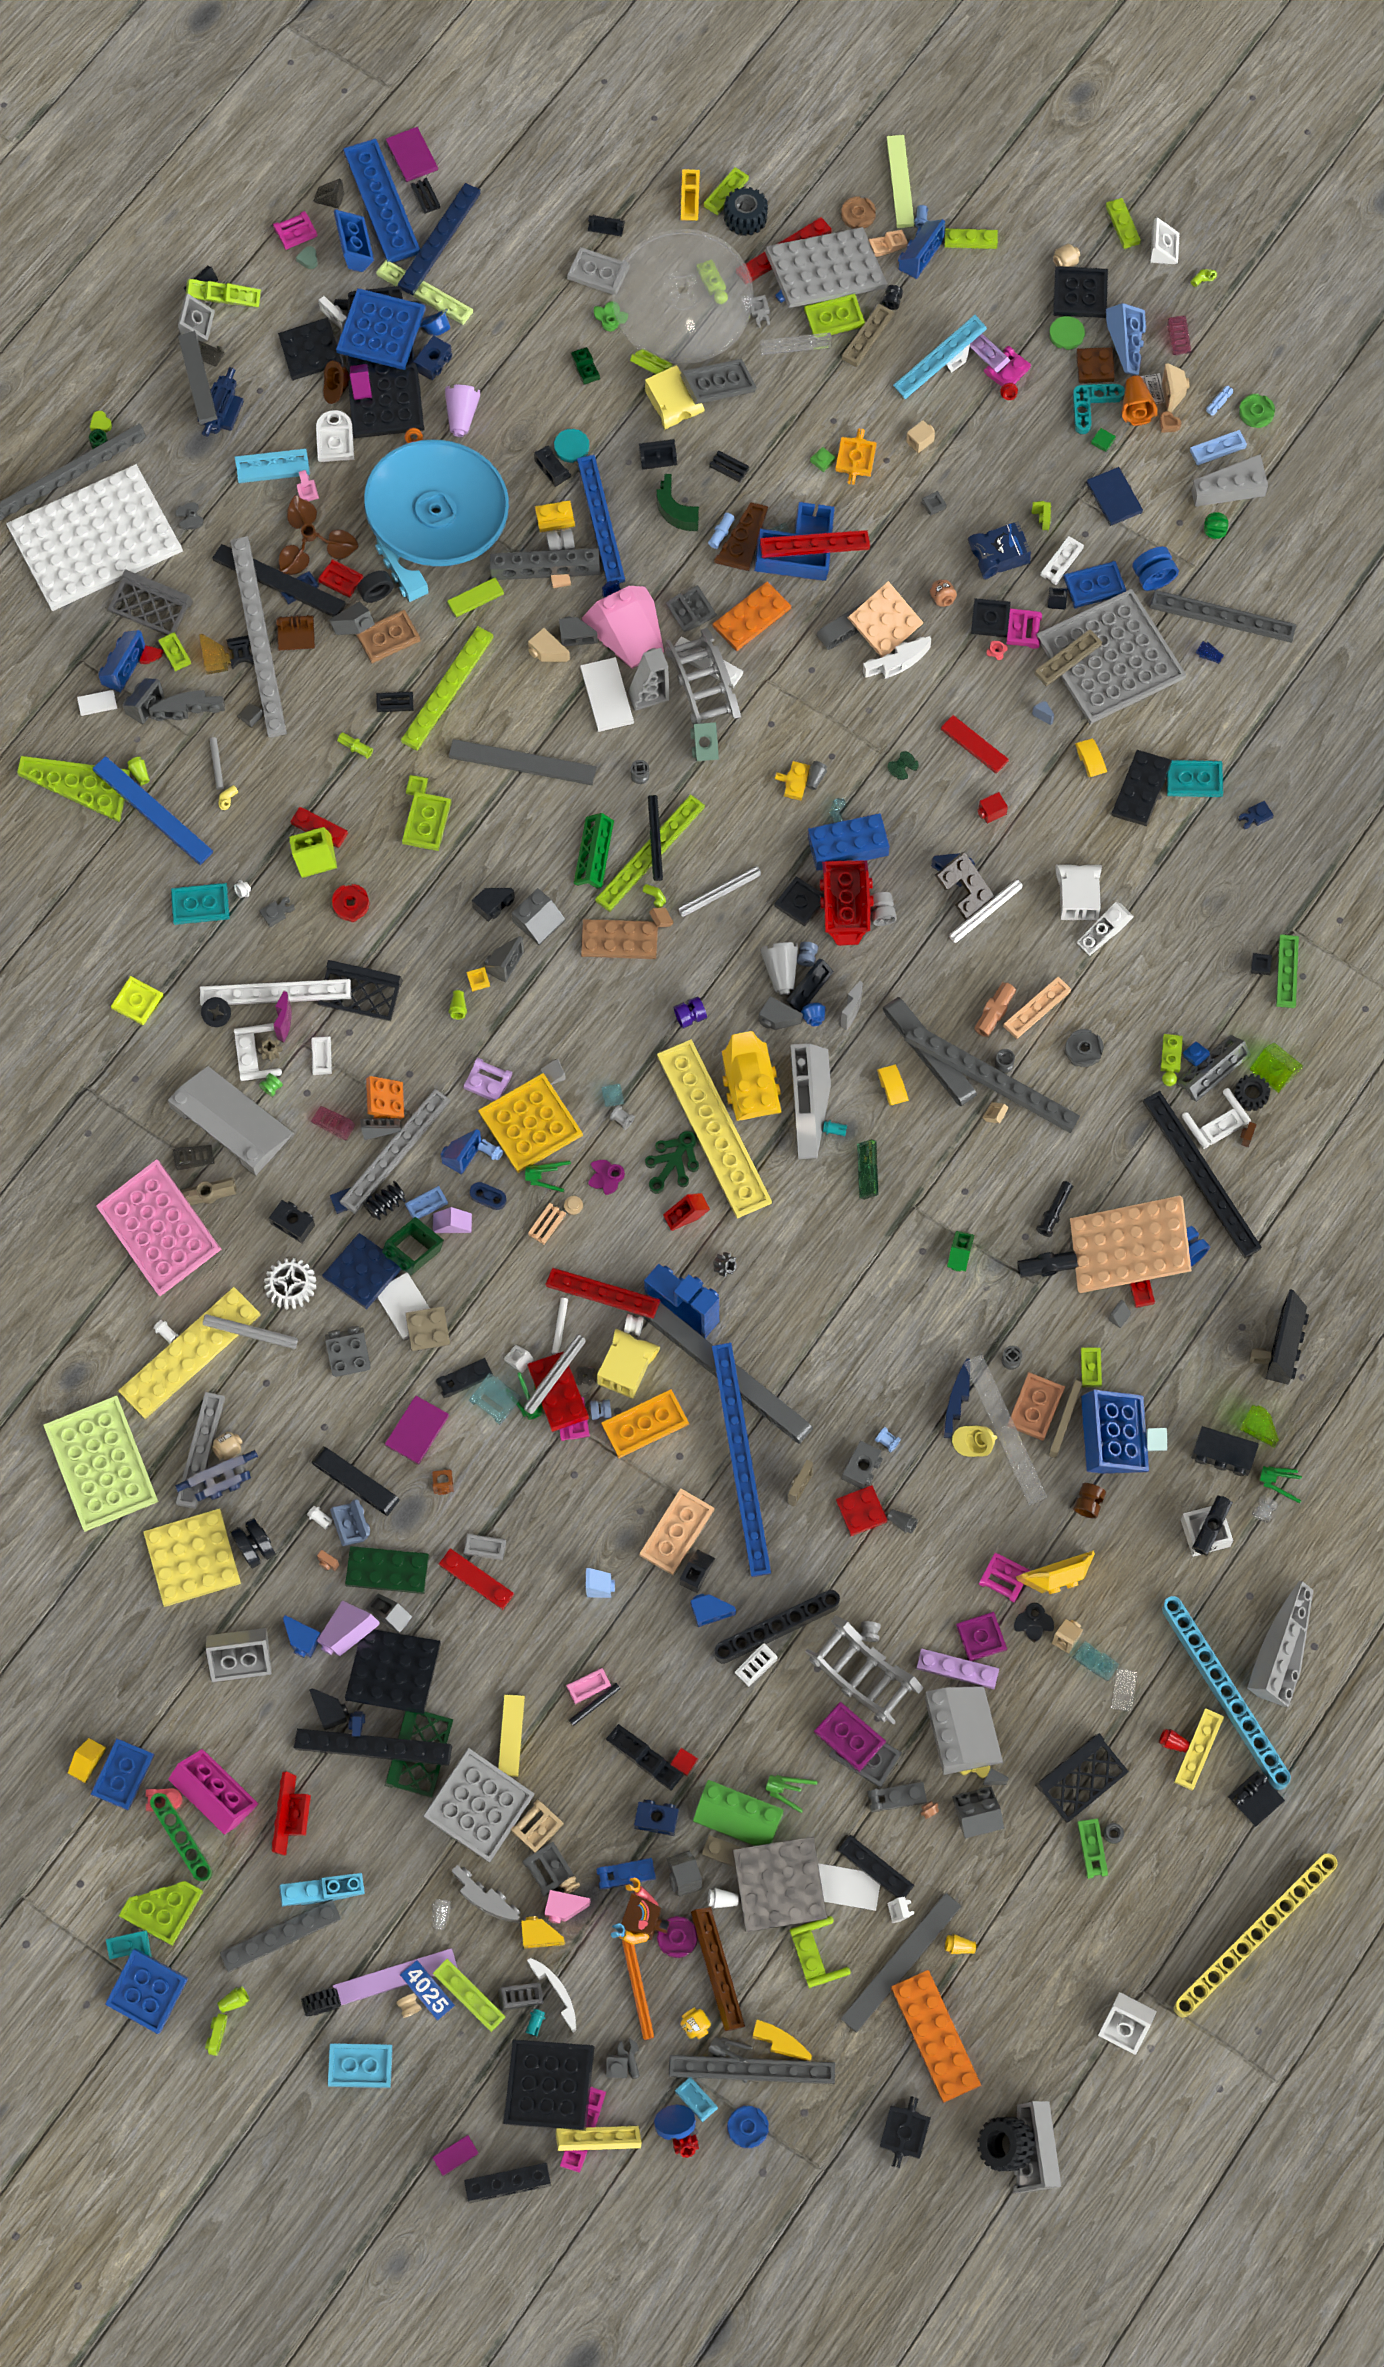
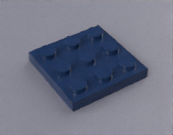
M358 1233L322 1274V1277L367 1310L402 1269L382 1253L383 1249Z

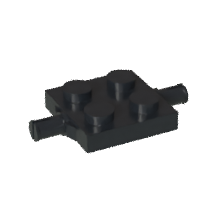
M910 2096L908 2108L890 2106L879 2146L895 2154L891 2166L895 2167L898 2159L896 2168L899 2169L903 2157L910 2156L920 2159L931 2117L921 2115L915 2111L919 2098L915 2097L914 2104L912 2105L913 2096Z

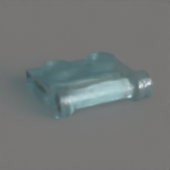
M489 1373L477 1391L470 1397L469 1402L473 1405H478L495 1418V1422L500 1425L521 1396L492 1373ZM483 1394L487 1395L504 1409L498 1412L481 1399V1396Z

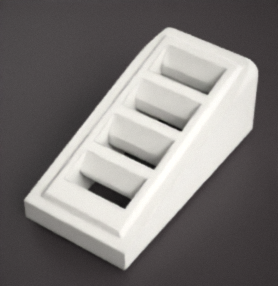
M763 1643L735 1671V1674L749 1687L777 1661L778 1657ZM764 1652L770 1659L767 1661L761 1653ZM756 1658L764 1664L762 1667L755 1661ZM750 1664L758 1670L756 1673L749 1667ZM744 1669L752 1675L751 1679L743 1672Z

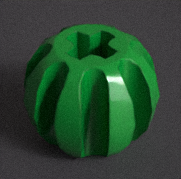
M1220 512L1208 514L1204 522V533L1211 539L1223 538L1228 531V518Z

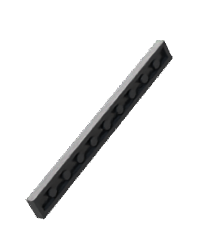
M1161 1091L1143 1100L1144 1105L1244 1259L1260 1251L1261 1245Z

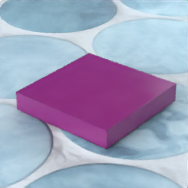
M994 1612L956 1623L968 1661H975L1007 1650Z

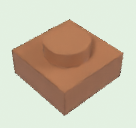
M323 1550L317 1555L320 1561L319 1565L324 1569L336 1571L339 1567L338 1560Z

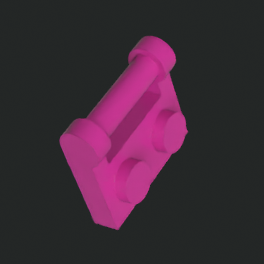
M305 211L286 221L273 224L274 230L285 250L318 237Z
M1006 346L1003 349V353L1011 361L999 373H996L990 366L984 369V373L1000 386L1006 383L1015 384L1031 368V364L1015 353L1010 346Z
M1010 609L1007 644L1028 646L1032 649L1039 648L1040 641L1037 634L1039 633L1042 613ZM1027 619L1033 620L1031 638H1026Z
M994 1553L979 1585L982 1587L987 1586L1010 1598L1009 1600L1015 1603L1024 1585L1017 1581L1016 1576L1031 1570ZM992 1574L1015 1586V1589L1012 1591L990 1580V1575Z

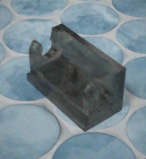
M198 340L203 362L217 367L225 354L222 347L217 346L215 348Z

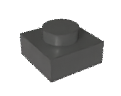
M938 491L922 498V503L930 516L946 509L947 504Z
M607 2055L606 2078H627L628 2055Z

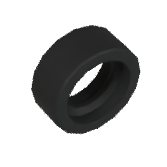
M379 570L362 578L358 583L357 589L365 602L372 603L389 595L393 590L394 584L386 571Z

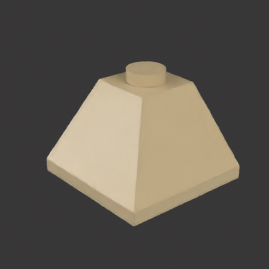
M1165 364L1162 388L1166 409L1172 413L1186 396V391L1190 385L1189 378L1185 377V372L1171 364Z

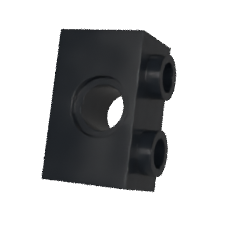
M281 1200L269 1217L270 1224L298 1242L303 1243L315 1227L313 1216L306 1211H299L294 1203ZM293 1217L298 1218L295 1223L288 1222Z

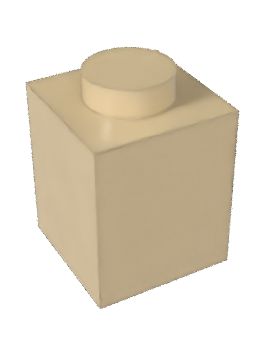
M922 420L907 432L906 442L919 453L934 442L935 430L930 424Z

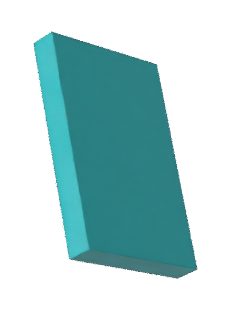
M1172 760L1167 774V796L1223 797L1222 761Z
M227 883L171 888L174 925L230 919Z

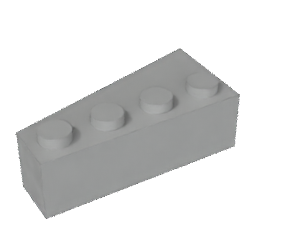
M1261 454L1194 480L1191 492L1195 507L1266 496L1268 483Z
M652 648L643 653L628 691L635 711L669 701V671L662 648Z

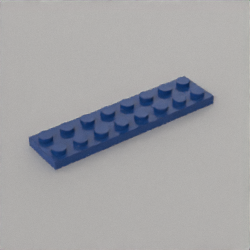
M377 139L343 148L387 262L393 263L416 256L420 248Z

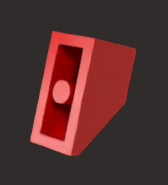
M702 1193L687 1194L666 1211L663 1216L670 1230L674 1231L698 1220L710 1208Z

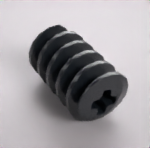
M393 1181L394 1187L390 1184L387 1185L388 1191L382 1189L381 1195L376 1193L374 1195L375 1200L369 1198V1204L363 1203L365 1209L373 1218L380 1221V1213L387 1216L386 1209L394 1211L393 1204L397 1207L400 1206L398 1200L406 1202L405 1194L396 1181Z

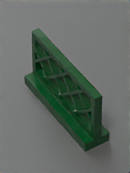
M405 1711L398 1739L410 1740L412 1736L418 1733L422 1741H426L421 1731L431 1726L436 1737L427 1742L438 1739L440 1743L447 1744L453 1719L429 1712L420 1714ZM417 1715L426 1717L429 1724L419 1729L415 1722ZM439 1721L448 1723L446 1731L438 1734L433 1725ZM391 1760L384 1786L432 1798L441 1765H436V1769L428 1773L423 1763H417L409 1768L405 1761ZM420 1765L425 1776L415 1780L410 1770ZM408 1772L413 1782L407 1786L398 1784L400 1776ZM428 1778L431 1784L430 1791L421 1790L418 1782Z

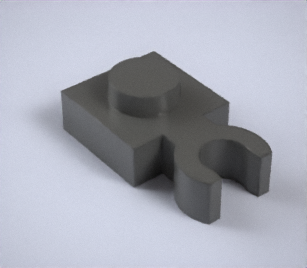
M289 897L283 898L279 905L274 901L259 910L269 927L285 919V912L290 913L295 910L294 904L289 907L285 906L290 902Z

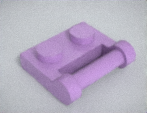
M477 1058L464 1084V1089L495 1101L502 1097L513 1072L509 1070L504 1071L483 1062V1059ZM482 1069L503 1079L499 1082L480 1074L479 1071Z

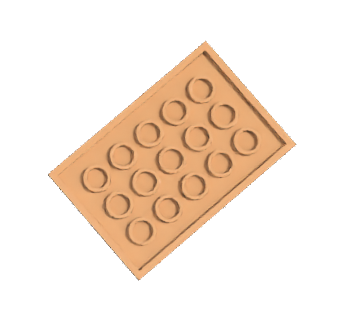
M1181 1196L1070 1218L1073 1251H1075L1078 1267L1075 1269L1079 1293L1191 1271L1183 1197Z

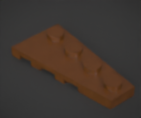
M752 502L749 504L738 525L733 529L730 538L725 542L721 552L714 559V563L750 571L757 548L759 531L763 528L768 506Z

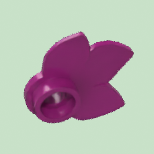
M607 1160L592 1162L591 1166L596 1173L591 1177L588 1185L595 1189L603 1188L605 1195L614 1193L618 1189L619 1182L624 1179V1168L618 1164L612 1165ZM618 1172L619 1175L614 1177L612 1176V1173Z

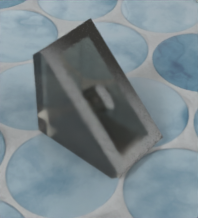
M339 178L319 186L313 201L317 204L339 209L344 197L342 180Z

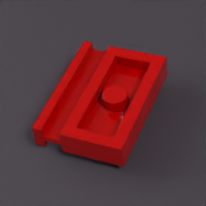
M332 559L318 580L319 583L350 598L356 590L358 583L362 580L363 574Z

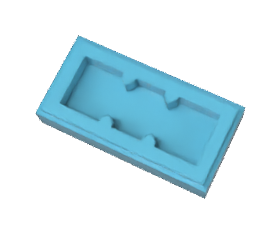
M688 2078L675 2089V2093L702 2122L718 2109L717 2105L692 2078Z

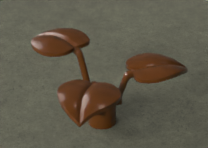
M295 495L289 504L287 518L293 528H301L303 536L302 547L299 549L296 545H289L282 549L279 555L280 571L288 575H295L304 571L310 561L308 554L303 552L306 541L312 542L316 537L328 544L327 552L335 559H344L351 555L358 548V542L350 533L344 530L331 531L329 540L316 533L315 527L312 525L317 517L316 508L312 503Z

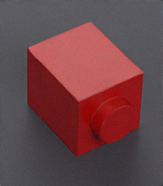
M997 792L980 800L977 811L980 818L985 819L988 824L1007 815L1008 806L1000 792Z

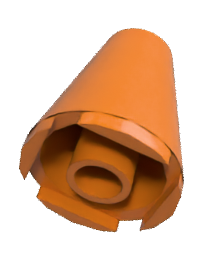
M1136 375L1131 376L1126 380L1122 418L1126 423L1127 421L1131 422V425L1134 426L1151 422V418L1156 417L1157 405L1143 378Z

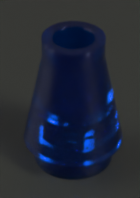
M1202 641L1196 651L1199 658L1218 664L1224 656L1208 641L1207 643Z

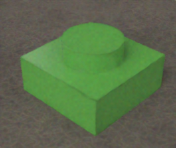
M824 447L810 458V462L822 472H825L836 461V457Z

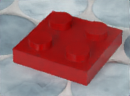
M873 1485L836 1499L850 1536L880 1526L888 1521Z

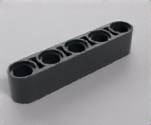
M325 1446L320 1449L311 1461L316 1468L386 1516H389L400 1501L395 1494Z

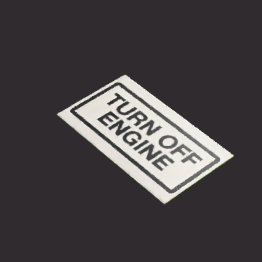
M1160 373L1141 376L1155 403H1165Z

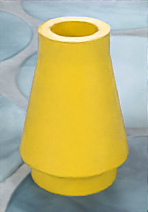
M956 1934L947 1935L945 1951L950 1954L975 1953L976 1942Z

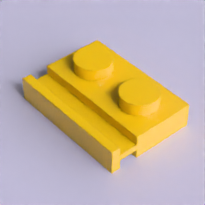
M570 500L535 506L540 533L575 527Z

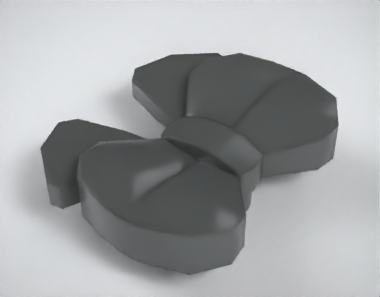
M190 502L177 508L176 516H187L186 519L179 523L182 529H197L203 525V518L197 515L199 509L197 503Z

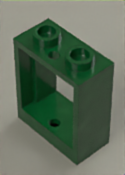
M414 1217L386 1240L382 1253L411 1276L441 1251L444 1239L418 1218ZM410 1235L428 1249L415 1261L396 1247Z

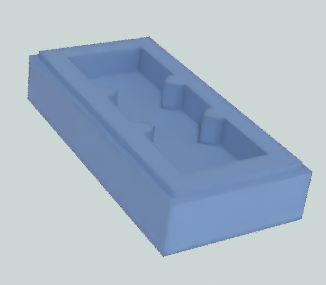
M437 1186L405 1203V1206L412 1218L420 1219L447 1205L448 1201L440 1187Z

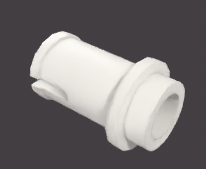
M160 1320L154 1326L155 1333H159L169 1344L179 1336L167 1325L166 1321Z
M313 1506L307 1513L309 1520L313 1519L325 1530L333 1522V1519L324 1514L320 1507Z

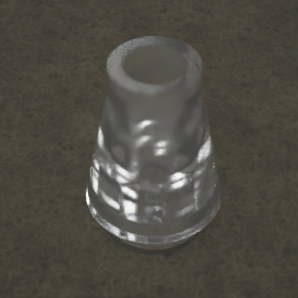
M435 1899L434 1904H432L433 1928L445 1930V1925L452 1909L450 1906L451 1901Z

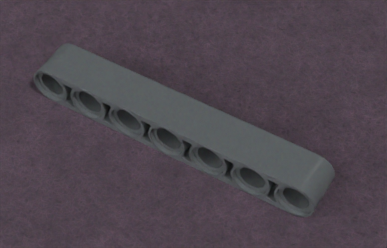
M900 997L895 998L883 1007L885 1015L904 1039L914 1023L926 1029ZM908 1043L959 1106H963L977 1096L973 1086L960 1071Z

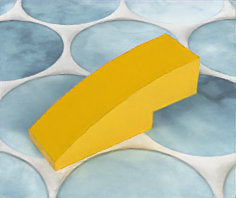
M682 169L681 220L698 221L700 170Z
M756 2020L753 2039L772 2043L771 2052L811 2061L812 2055L794 2037L778 2027Z

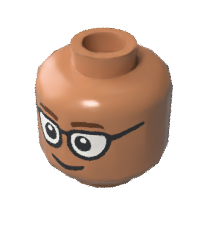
M937 580L930 589L931 597L936 605L940 607L950 606L957 596L954 587L948 580Z

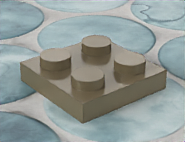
M444 1306L405 1313L411 1352L450 1345Z

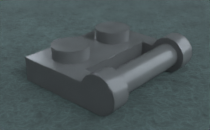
M551 1842L522 1862L525 1867H528L542 1889L540 1892L543 1897L549 1895L550 1890H556L564 1881L574 1876L554 1842ZM540 1859L553 1883L547 1884L534 1863L535 1861Z

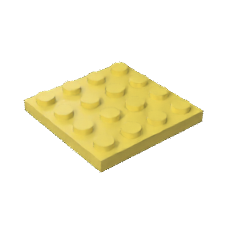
M220 1509L143 1531L164 1607L241 1584Z

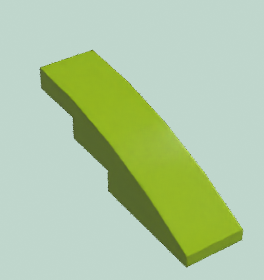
M188 279L186 294L188 293L197 300L258 308L261 289Z

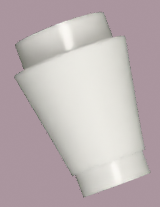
M714 1888V1890L709 1889L708 1906L722 1908L738 1905V1894Z

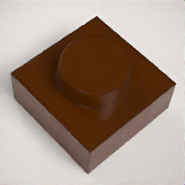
M1249 1122L1248 1128L1243 1127L1240 1138H1243L1242 1146L1249 1148L1257 1124Z

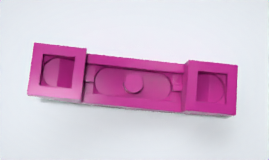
M590 2087L586 2128L596 2127L605 2099V2091ZM588 2150L565 2151L560 2167L580 2173Z

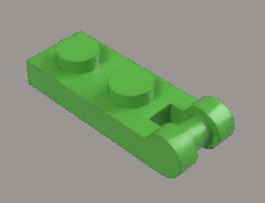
M1098 1818L1078 1821L1087 1879L1094 1878L1096 1875H1101V1877L1108 1876ZM1099 1861V1867L1093 1868L1092 1862Z

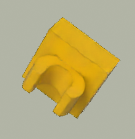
M485 967L466 972L472 992L490 987Z

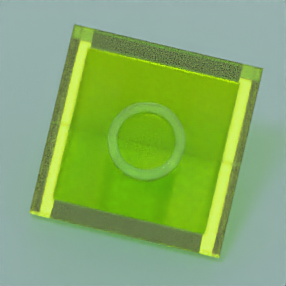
M1273 1042L1263 1049L1249 1070L1255 1075H1260V1079L1264 1077L1266 1079L1265 1083L1268 1082L1270 1087L1280 1093L1303 1068V1065Z

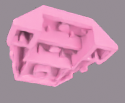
M627 586L597 601L581 618L584 623L597 631V638L603 645L615 652V655L631 668L639 666L643 653L652 648H662L664 653L654 600L646 587Z

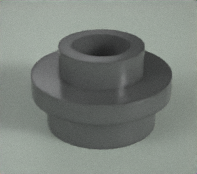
M1111 1823L1105 1827L1103 1835L1107 1842L1117 1844L1123 1839L1124 1830L1119 1824ZM1110 1831H1116L1117 1836L1112 1837L1110 1835Z

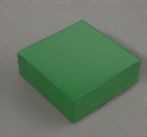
M1100 428L1092 439L1091 444L1107 452L1115 441L1116 436Z

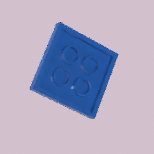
M135 1948L105 2005L156 2034H160L188 1977Z

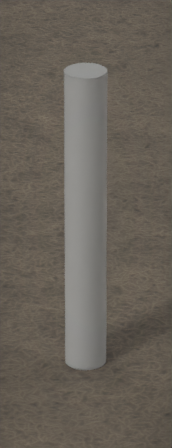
M212 737L209 740L217 790H222L224 785L217 738Z

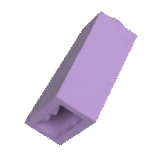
M342 1601L317 1639V1642L323 1646L321 1650L329 1655L334 1653L341 1656L375 1629L380 1622L370 1613Z

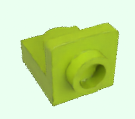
M1033 502L1032 514H1039V523H1042V530L1049 531L1051 502Z

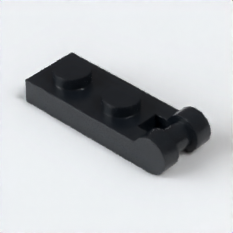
M483 1358L446 1376L437 1378L436 1383L442 1389L441 1394L443 1398H448L492 1378L493 1373L486 1359ZM453 1381L455 1386L449 1387L447 1383Z

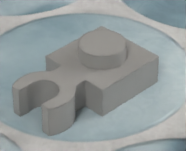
M765 295L748 299L752 317H757V326L761 327L760 322L762 320L767 321V325H770V319L767 315L770 311Z

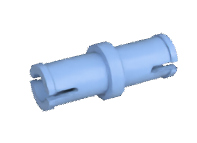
M725 513L719 525H716L714 528L715 532L708 541L712 548L718 549L723 538L728 535V529L735 520L732 514Z

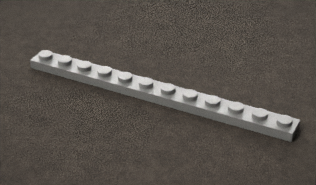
M248 536L230 540L267 733L269 738L287 734L250 541Z

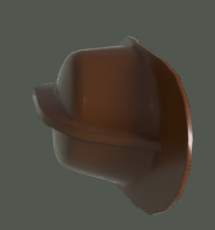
M334 360L328 362L324 370L323 396L329 404H334L340 399L342 392L348 387L350 379L347 368L341 367Z

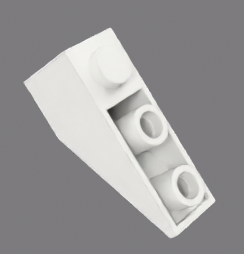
M1115 902L1077 943L1090 956L1121 931L1134 916L1121 903Z

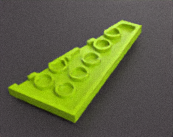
M21 756L17 771L20 777L117 822L121 820L125 799L93 771L95 765ZM121 769L130 777V770Z

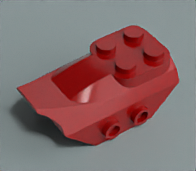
M867 860L822 862L823 879H820V891L824 890V897H820L821 908H824L825 932L832 936L838 946L858 945L865 933L870 931V907L874 906L873 895H870L869 889H873V880L869 878Z

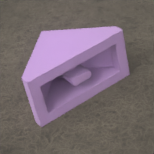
M452 1207L433 1213V1231L435 1233H471L472 1213Z

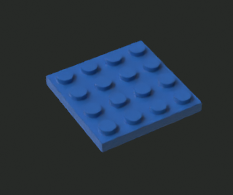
M358 288L336 348L337 353L405 370L426 309L425 305Z

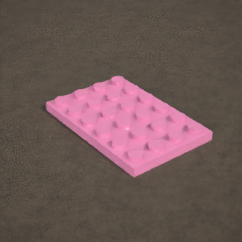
M157 1159L96 1205L159 1296H162L222 1250Z

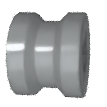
M871 1621L861 1622L862 1632L860 1635L863 1637V1641L878 1642V1631L881 1625Z

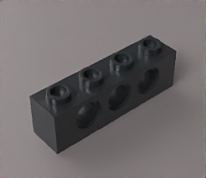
M547 2163L464 2180L469 2204L552 2186Z

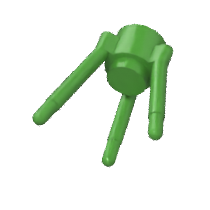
M770 1775L766 1786V1791L771 1792L770 1796L779 1799L802 1813L803 1810L778 1793H783L784 1788L798 1792L802 1791L801 1788L786 1784V1782L816 1785L817 1781Z

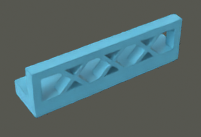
M306 449L235 457L239 483L299 477V472L306 470L307 474L310 475Z

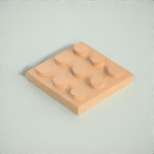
M889 581L847 617L881 658L890 654L896 646L901 644L923 624L922 620Z

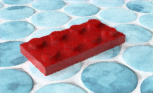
M564 1351L527 1364L536 1389ZM568 1365L541 1402L552 1432L589 1419L570 1366Z

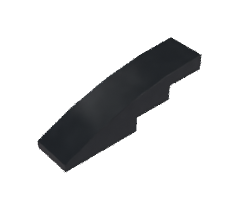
M619 1724L606 1738V1741L670 1791L673 1790L684 1776L681 1771L669 1764L665 1758L653 1751L645 1742Z

